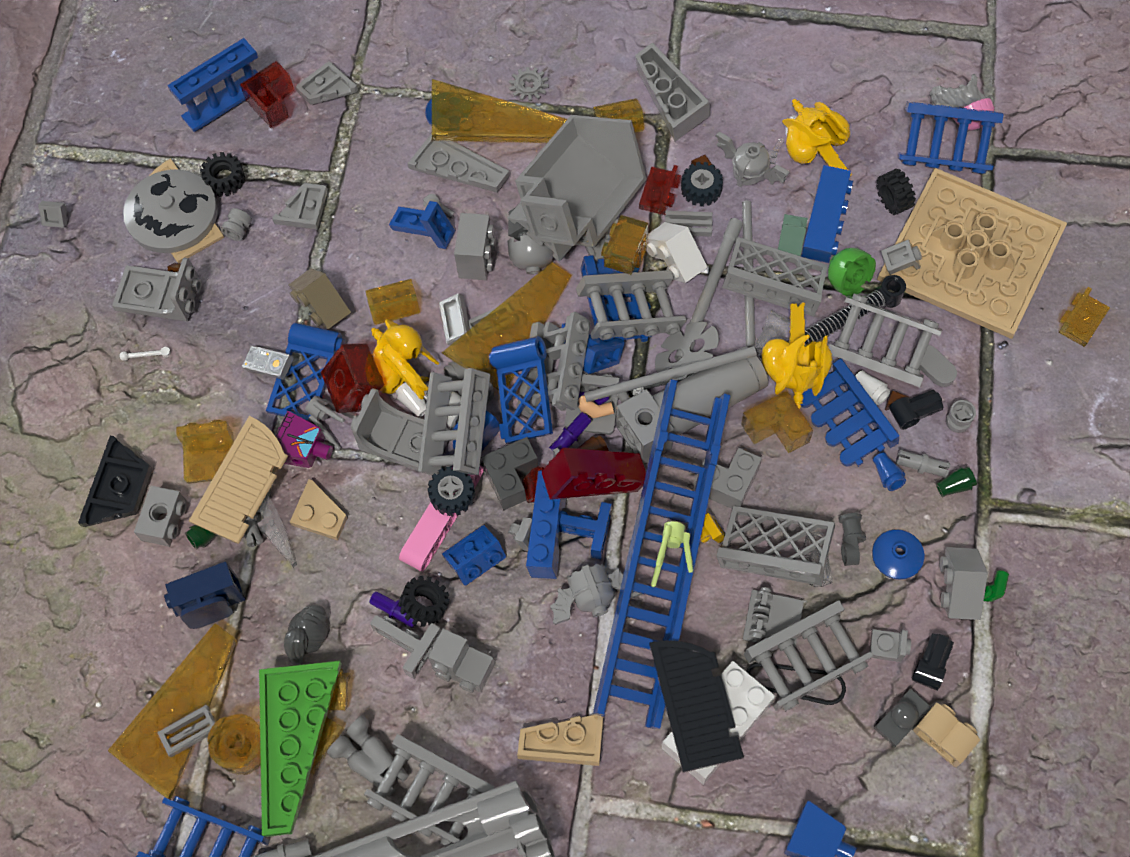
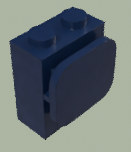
M226 561L165 584L167 594H164V598L168 608L173 609L176 617L180 616L181 620L190 629L202 628L233 614L231 606L245 601L239 579Z

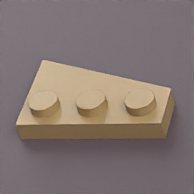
M595 714L582 718L577 716L564 722L555 724L550 722L520 729L517 757L524 760L599 766L603 716Z

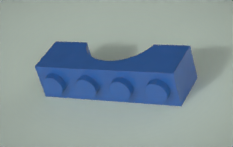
M538 471L526 567L531 578L557 579L559 522L562 509L566 506V498L550 500L542 471Z

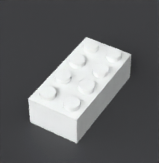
M732 661L721 675L736 725L735 728L728 729L730 737L738 735L741 741L771 706L775 696ZM671 732L663 741L662 749L680 764L674 737ZM721 764L689 771V773L704 785Z

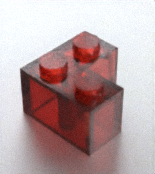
M278 61L273 62L240 84L246 102L271 129L289 117L283 98L295 90L289 73Z

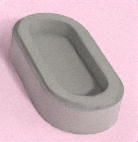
M928 345L919 369L936 385L940 387L950 386L957 376L955 366L935 347Z

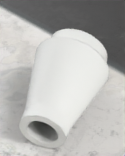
M863 370L855 375L876 405L882 404L888 398L890 390L887 388L888 385L870 376Z
M406 382L402 384L395 392L398 396L397 399L418 418L424 416L426 411L424 398L419 399Z

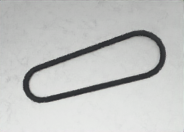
M753 663L747 668L746 672L750 675V671L754 667L763 666L761 663ZM774 664L776 669L795 671L792 666ZM806 668L809 673L828 675L825 670ZM841 677L837 678L842 685V692L833 701H825L808 696H803L800 699L824 705H834L844 698L846 685ZM764 686L768 691L777 693L775 688Z

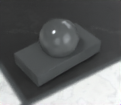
M910 689L874 729L892 746L896 747L931 709V706Z

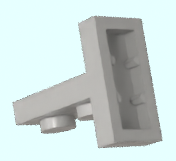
M375 615L370 622L373 631L411 653L402 668L406 675L415 680L426 663L441 633V629L431 623L421 640H419L420 637L415 632L406 629L404 632L397 627L398 624L387 616L382 619Z

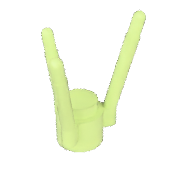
M672 521L664 524L662 543L651 582L652 587H655L667 547L679 548L680 544L683 543L688 572H693L689 544L690 533L684 532L685 526L682 523Z

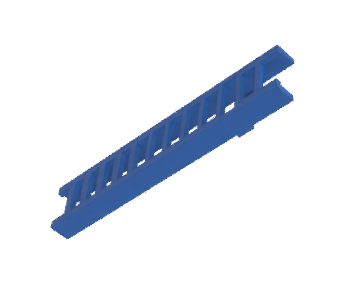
M672 379L667 383L664 390L593 709V714L604 716L608 696L649 705L644 727L651 729L661 728L665 709L656 668L617 658L620 643L651 650L649 642L658 640L623 632L625 619L628 617L664 626L663 641H679L693 572H688L684 544L682 543L679 547L682 548L679 566L663 562L661 570L677 574L673 592L634 582L638 564L652 568L656 567V560L640 557L643 539L662 543V535L645 531L649 514L687 523L686 533H690L689 544L694 571L730 395L723 394L720 398L715 397L710 418L673 409L677 381ZM670 416L708 425L705 442L667 432ZM668 440L706 450L704 467L662 457L661 453L664 443ZM659 465L698 474L695 491L656 481ZM654 489L692 498L689 516L651 506ZM631 592L671 601L668 616L629 606ZM614 669L654 679L652 693L648 694L612 685Z

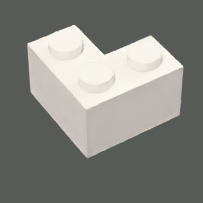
M664 222L643 237L647 244L645 248L649 255L665 261L668 267L667 270L672 272L673 280L686 283L707 268L691 232L686 226Z

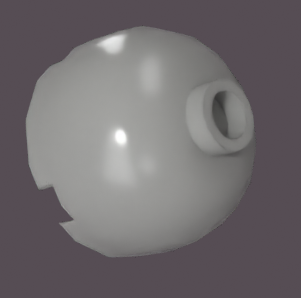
M528 235L520 236V241L514 242V238L507 241L511 262L518 269L526 270V274L540 273V269L547 267L553 260L552 255L554 252L544 244L540 246Z

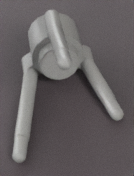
M314 396L305 409L310 414L309 420L322 430L324 436L336 450H340L336 440L319 420L324 421L331 416L343 423L345 421L344 418L332 410L351 419L356 414L332 404L327 399L323 400L319 396Z

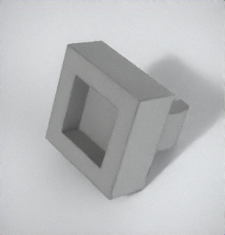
M41 201L38 207L42 226L64 228L68 224L65 203Z
M524 517L521 525L512 523L508 533L513 534V539L524 551L528 552L532 519Z

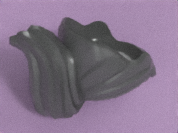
M319 605L305 606L289 623L288 632L284 638V650L293 666L303 665V655L316 652L327 637L326 612Z

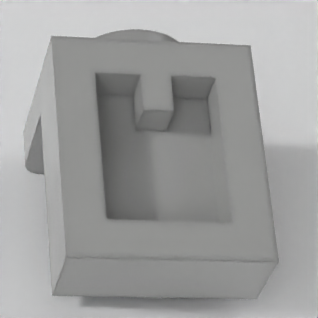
M909 240L881 251L890 275L914 266L916 270L921 268L919 262L922 259L921 252L918 246L914 247Z
M873 629L869 650L873 656L872 658L901 662L905 655L910 654L911 639H907L908 630H901L900 633Z

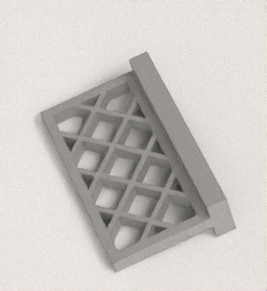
M737 237L722 288L790 309V304L797 303V306L804 302V314L814 317L822 299L821 294L828 265ZM739 247L749 249L752 254L744 256ZM762 256H772L775 261L767 263ZM756 258L761 266L753 268L748 261ZM792 262L797 268L789 270L785 263ZM742 263L747 271L735 268L734 266ZM779 265L784 273L776 275L771 268ZM814 269L821 271V273L816 277H812L808 270ZM765 270L770 278L758 275L757 273ZM802 273L807 280L799 283L794 275ZM788 277L793 285L783 283L780 280ZM811 285L816 293L805 290L803 287Z
M733 506L722 547H719L716 557L721 568L822 586L824 580L823 572L835 523ZM738 515L749 516L752 522L742 528H739L736 524ZM766 520H773L777 526L765 533L759 524ZM791 524H797L801 527L802 531L790 537L784 528ZM756 527L761 536L749 542L744 533ZM817 528L827 529L826 536L818 541H815L810 532ZM781 531L787 540L774 547L769 537ZM807 535L812 544L800 551L794 542ZM739 536L745 542V545L739 549L729 548L730 542ZM765 540L771 549L763 554L756 553L753 547ZM791 544L796 554L789 558L781 557L778 551ZM817 549L821 555L819 563L808 562L804 555Z

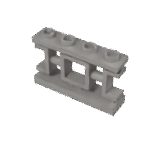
M572 312L567 316L564 328L559 329L551 322H546L545 325L536 322L532 324L530 338L540 336L545 343L547 355L544 364L549 403H552L554 407L561 411L566 410V407L570 410L577 409L590 330V321L577 312ZM560 358L558 371L552 372L553 360ZM537 368L531 369L525 377L531 383H534L538 377ZM524 381L521 383L519 393L522 398L525 397L531 388ZM535 391L528 402L536 408L541 401V395ZM525 406L521 414L530 418L534 411Z

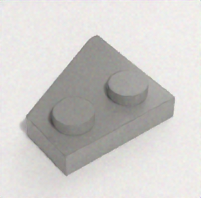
M330 61L295 86L297 93L311 105L358 91L357 85Z
M303 183L297 190V193L285 203L286 207L279 215L276 213L273 216L274 224L317 230L328 192L327 186Z

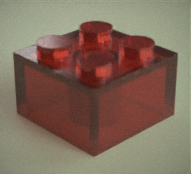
M342 344L321 371L337 413L360 412L364 396L369 394L372 388L377 389L379 392L384 386L382 376L378 371L368 344Z

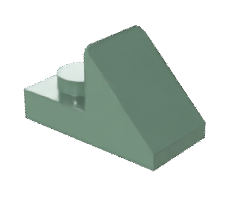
M784 215L778 250L801 256L808 218Z

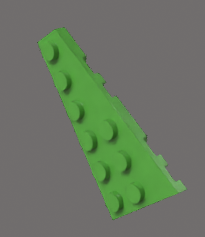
M340 661L259 669L262 836L264 837L293 834L342 665Z

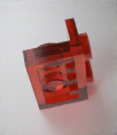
M677 165L673 166L672 171L651 166L639 202V209L665 215L668 207H673L675 200L673 191L674 188H679L681 181Z

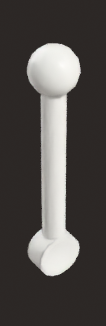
M163 347L158 351L137 353L123 351L119 356L123 361L129 358L156 355L169 357L171 351L168 347Z

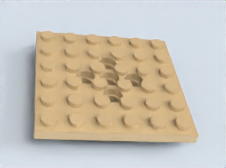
M935 168L895 243L896 245L909 240L914 247L918 246L922 255V259L919 260L921 268L916 270L914 266H911L891 275H897L904 279L906 283L905 293L1012 339L1067 223ZM884 264L877 280L883 282L884 278L890 276L886 264Z

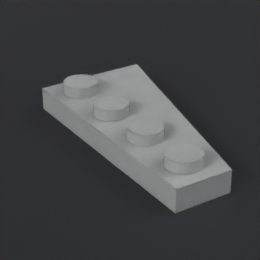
M435 131L431 133L408 162L409 169L493 192H498L510 176L507 169Z

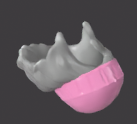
M975 74L971 75V80L966 86L961 84L959 88L955 89L937 86L933 87L930 92L932 104L987 111H994L995 109L992 100L985 97L977 88V76ZM972 120L971 124L968 125V130H976L983 127V125H981V121Z

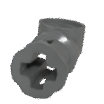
M848 513L839 517V523L843 526L845 536L842 538L843 543L841 545L842 561L845 566L859 565L860 563L858 544L864 542L866 536L862 534L860 523L862 515L859 513Z

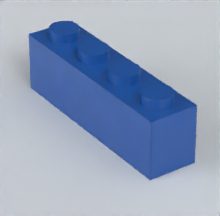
M823 165L801 257L829 263L831 255H836L839 242L835 241L836 234L841 235L844 221L840 220L841 214H846L849 202L844 200L845 194L851 193L853 180H849L850 170Z

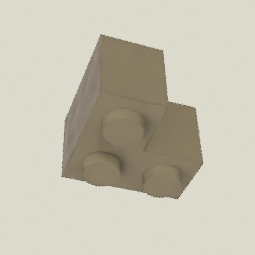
M310 268L288 284L292 290L290 295L297 304L301 303L304 307L310 309L312 312L310 317L318 327L321 325L329 329L351 313L323 272Z

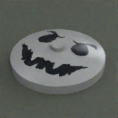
M165 170L152 174L139 182L126 199L123 211L126 228L139 245L150 251L174 253L186 250L203 240L215 224L218 205L210 185L205 184V180H202V177L185 170Z

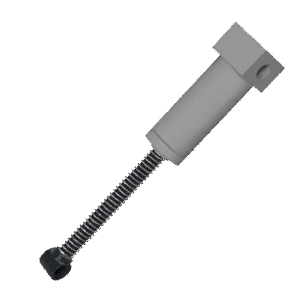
M890 275L884 278L882 284L876 287L871 294L864 297L868 298L867 302L873 305L893 308L900 304L906 290V283L900 276ZM852 304L818 321L817 324L806 328L805 335H810L804 346L812 341L818 342L824 336L834 334V331L837 332L838 329L841 330V327L845 325ZM861 308L858 319L872 312ZM743 346V347H741V348L738 349V350H742V349L749 348V347ZM761 354L699 371L679 381L676 385L672 408L710 418L715 397L720 398L723 394L730 395L728 408L763 390L768 386V378L762 363ZM648 390L632 398L629 397L627 392L617 395L621 404L617 405L616 427L632 452L640 454L643 465L649 462L664 390L654 396H651ZM670 416L667 432L682 435L700 425V423ZM667 440L664 443L661 455L672 449V441Z

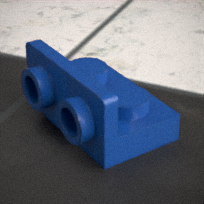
M485 525L442 553L444 559L457 573L464 586L506 558L499 541Z

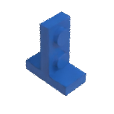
M429 201L425 210L399 206L389 224L393 231L431 237L436 246L441 249L447 248L455 233V229L438 202Z
M589 333L583 371L591 374L619 364L625 342L618 338L604 342L599 338L592 339Z
M601 502L597 521L593 520L590 516L579 515L575 517L562 511L559 532L593 538L591 558L601 560L612 514V505Z

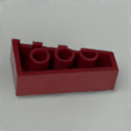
M562 448L541 472L550 500L638 492L643 487L646 476L645 467L638 453Z

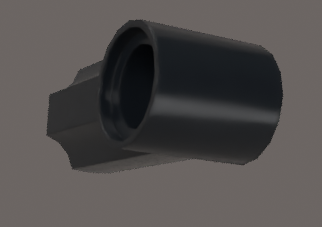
M934 389L911 399L909 397L900 398L889 406V410L901 430L916 425L922 418L940 412L944 408L940 394Z
M932 633L923 657L919 659L911 680L938 691L946 673L945 665L954 642L942 634Z

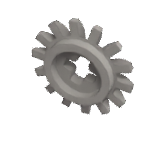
M526 67V71L523 72L519 69V75L514 73L511 75L515 80H509V84L514 85L509 87L510 91H516L513 93L515 97L522 94L520 100H523L526 95H528L529 101L532 100L531 95L539 99L538 93L545 94L546 91L543 89L549 87V84H544L548 81V77L542 78L544 72L542 71L538 74V68L530 71L529 67ZM533 81V88L529 86L525 88L524 82L530 83Z

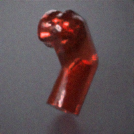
M543 466L533 468L523 480L527 503H534L538 471H543Z

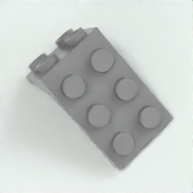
M189 258L182 259L179 272L126 265L112 307L115 311L188 321L190 313H193L195 308L194 299L196 293L201 289V279L198 277L195 267H193Z
M372 388L370 393L364 396L361 404L362 409L359 415L353 418L351 423V429L359 450L418 471L424 419L393 408L380 397L377 389ZM444 441L443 451H444V449H445L446 444H447L448 441Z

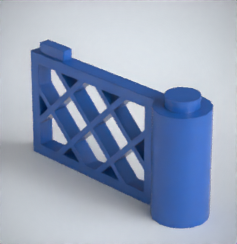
M300 323L292 324L288 334V345L285 354L292 356L293 352L303 354L305 360L295 366L291 364L286 374L288 376L293 373L298 381L297 383L285 389L282 384L283 380L276 378L266 408L267 413L285 417L287 411L291 412L290 410L294 409L295 412L292 413L313 423L309 420L310 414L309 416L300 414L296 407L308 400L310 401L314 396L322 398L335 356L344 350L345 339L342 338V333ZM318 358L327 359L325 367L315 372L311 362ZM309 365L313 374L300 380L296 371ZM316 378L319 382L318 389L308 394L304 384ZM301 387L306 396L293 403L288 393ZM286 395L290 405L283 409L274 408L276 401Z
M540 336L493 347L489 354L491 365L497 369L503 424H499L501 439H505V443L508 444L525 437L533 439L553 434L544 364L547 351L545 343ZM537 368L538 377L534 383H531L525 377L531 369ZM513 373L518 379L512 388H509L506 385L505 375ZM523 381L531 387L524 398L516 393ZM535 391L541 395V401L536 408L528 402ZM513 396L521 401L514 413L509 410V402ZM525 406L534 411L527 423L519 417ZM538 415L544 419V430L536 431L531 427ZM517 420L524 427L519 435L512 436L511 427Z

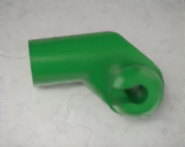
M1001 570L996 571L993 584L987 585L985 588L984 602H992L1005 595L1009 573Z

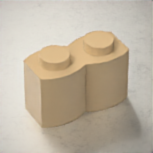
M936 703L913 731L926 744L934 748L946 761L954 767H958L981 739L977 736L978 733L973 726L957 720L955 712L949 706Z

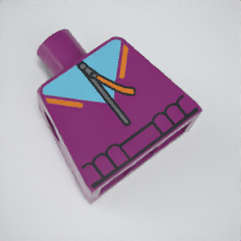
M287 411L275 435L284 453L288 455L284 464L311 468L316 457L329 460L333 452V446L323 443L325 436L322 430L294 413Z

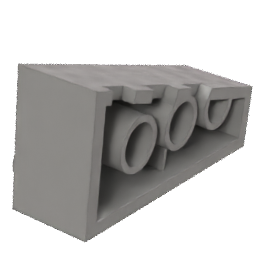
M653 42L635 55L637 71L674 142L710 116L709 101Z

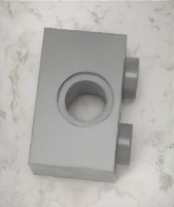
M150 486L134 533L141 541L170 547L172 539H175L178 534L180 516H183L186 511L187 503L185 498L179 491ZM167 513L164 519L158 520L160 515Z

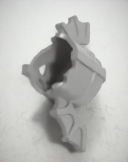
M721 132L716 134L718 138L717 146L724 150L725 158L732 159L733 175L739 187L752 185L768 179L772 185L775 181L784 183L785 177L790 172L779 165L769 169L770 158L764 144L760 142L744 143L736 150L730 137Z
M595 564L594 567L585 565L582 566L579 572L575 571L572 573V576H568L569 588H558V599L550 606L554 613L553 624L556 625L570 620V609L574 601L579 610L582 612H592L593 617L606 614L608 612L607 606L615 597L613 588L619 591L621 588L623 574L617 568L612 574H607L603 564ZM632 591L630 599L643 594Z

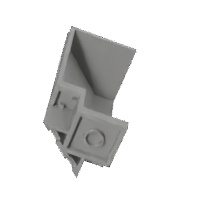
M571 115L515 180L521 202L507 218L513 224L518 222L527 229L528 232L526 234L540 246L544 244L554 252L552 256L559 262L572 246L595 247L647 178L632 120Z

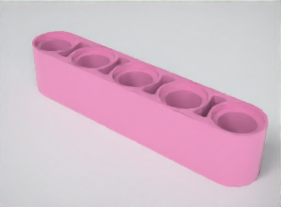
M481 465L479 466L478 475H470L474 489L484 471V467ZM430 502L403 546L399 560L423 572L428 567L457 519L456 513H453L452 516H448L447 513L443 515L439 513V510H435Z

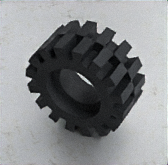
M220 152V156H217L216 153L212 154L213 159L207 157V163H202L203 169L200 168L202 180H205L206 185H210L214 195L217 193L219 197H222V193H224L227 197L230 196L229 192L231 191L233 194L237 193L236 188L241 189V183H245V173L238 158L235 155L232 156L231 153H227V156H225L224 152ZM220 171H231L230 175L226 178H215V175Z
M897 168L879 176L876 180L878 184L876 188L879 190L878 196L882 198L880 201L882 204H885V209H889V213H893V215L915 206L914 202H916L914 197L916 194L912 190V183H909V177H905V172H901V169Z
M419 576L417 580L414 577L410 582L406 583L400 596L399 607H401V614L407 613L405 616L407 621L412 618V624L416 625L417 622H421V627H425L427 622L430 626L431 623H438L441 620L450 599H448L449 592H445L446 587L444 585L438 586L439 580L436 579L435 582H432V577L427 576V579L424 580L423 576ZM415 597H425L432 602L433 606H424Z

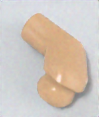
M585 395L578 399L580 411L591 418L614 414L611 402L597 405L592 401L586 402Z

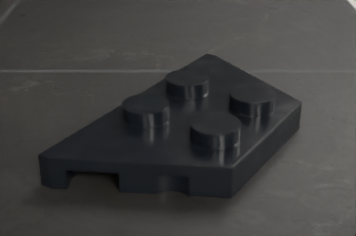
M110 435L79 518L78 524L81 527L136 515L152 468L114 436Z

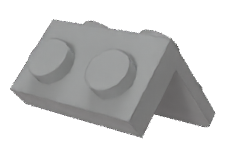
M583 372L580 391L589 392L618 384L619 378L608 374L596 376ZM618 394L609 396V400L604 402L612 403L614 414L591 418V423L583 432L611 435L614 432ZM577 403V409L575 410L567 408L565 429L581 413L578 408L579 403Z

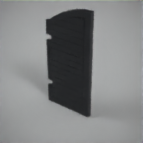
M665 640L649 642L682 772L685 773L743 759L744 754L739 736L730 737L728 729H733L736 725L722 675L713 677L712 674L713 669L719 668L716 653L682 641Z

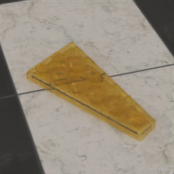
M432 79V140L548 143L567 121L566 118Z
M552 262L445 349L442 354L465 369L473 368L489 373V382L494 388L499 390L497 369L491 365L489 360L492 348L530 338L532 324L540 322L544 325L572 275ZM515 374L505 375L507 386H509Z
M214 623L108 749L109 753L170 800L193 745L175 756L169 757L157 732L205 705L210 707L237 642L232 635L216 623ZM204 715L198 718L197 720L191 722L190 724L182 727L181 729L175 731L174 733L166 736L167 739L172 738L173 736L179 734L188 727L193 726L196 723L202 721L203 719H205L206 716ZM200 730L194 732L193 734L187 736L186 738H184V739L178 741L177 743L171 745V747H173V746L179 744L180 742L186 740L187 738L193 736L194 734L198 733Z

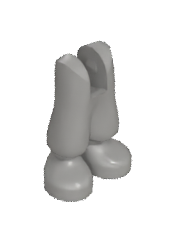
M362 715L347 730V735L362 747V750L358 751L350 740L342 735L329 747L327 754L334 759L346 758L350 769L378 788L383 780L381 774L387 768L389 769L394 757L378 737L368 734L369 720ZM401 768L397 778L404 782L409 775ZM392 786L387 794L388 797L395 792Z

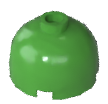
M845 248L832 257L828 267V278L832 287L846 297H853L854 293H861L864 290L861 286L865 281L870 283L876 269L875 259L871 257L872 255L859 248Z

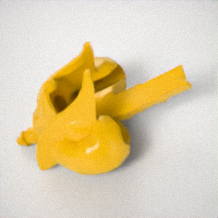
M793 99L792 107L798 112V116L795 119L787 118L782 120L783 124L788 128L786 147L790 157L797 163L807 164L815 158L818 152L828 166L848 170L831 146L843 145L850 137V126L845 117L838 112L830 110L822 102H815V108H804L799 100Z
M804 302L797 306V303L790 304L789 343L782 339L769 340L763 347L761 354L765 371L776 383L775 394H779L785 388L792 389L794 392L793 400L795 401L793 403L796 404V409H800L801 404H803V392L812 388L814 396L820 393L824 379L830 372L833 361L832 352L827 345L828 336H824L822 342L812 341L804 346L810 335H805Z
M386 319L385 324L388 329L384 333L378 328L371 329L372 336L377 340V346L373 354L368 353L367 355L371 359L370 377L372 382L380 392L386 394L395 393L406 382L419 399H423L425 396L424 391H428V386L424 382L429 381L430 377L418 375L407 360L412 359V357L414 359L418 358V355L422 354L437 365L439 362L423 347L421 336L417 330L408 325H398Z

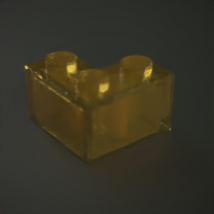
M620 215L618 222L612 224L609 235L611 237L609 243H604L601 256L604 257V267L632 275L634 268L640 267L647 251L648 223Z
M787 390L743 413L741 425L753 444L776 434L787 452L790 453L808 444L811 440L813 429Z

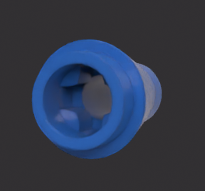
M880 453L873 458L884 488L894 491L906 483L905 473L886 453Z

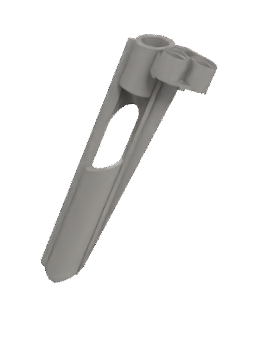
M513 781L312 857H412L397 848L393 840L443 821L462 823L467 827L468 835L460 842L419 857H488L518 848L519 856L523 855V857H555L547 828L541 819L538 805L527 789L520 786L517 781Z

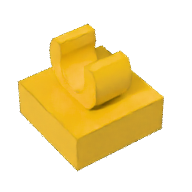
M710 513L705 514L700 541L705 543L712 538L717 543H721L724 541V531L714 516Z

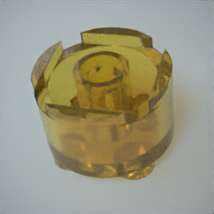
M235 714L219 719L212 726L207 741L209 754L220 767L232 774L248 775L261 765L260 725L254 719L245 714ZM237 741L239 743L242 742L240 747L234 746Z

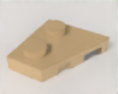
M308 479L290 524L291 526L338 541L348 518L312 480Z

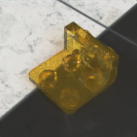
M212 420L204 424L187 423L184 426L176 427V436L183 445L185 482L191 484L212 481L234 443L233 431L227 421Z

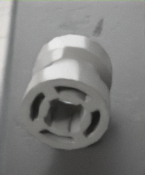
M233 208L228 214L229 220L223 223L220 230L228 238L241 241L245 234L244 229L249 227L252 219L246 212Z
M959 400L953 403L946 416L947 427L957 433L968 430L976 416L974 405L966 400Z

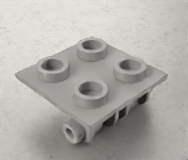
M762 587L760 591L752 590L742 640L759 643L799 622L804 601L771 594V589ZM797 639L793 640L795 643L793 645L794 648H796Z

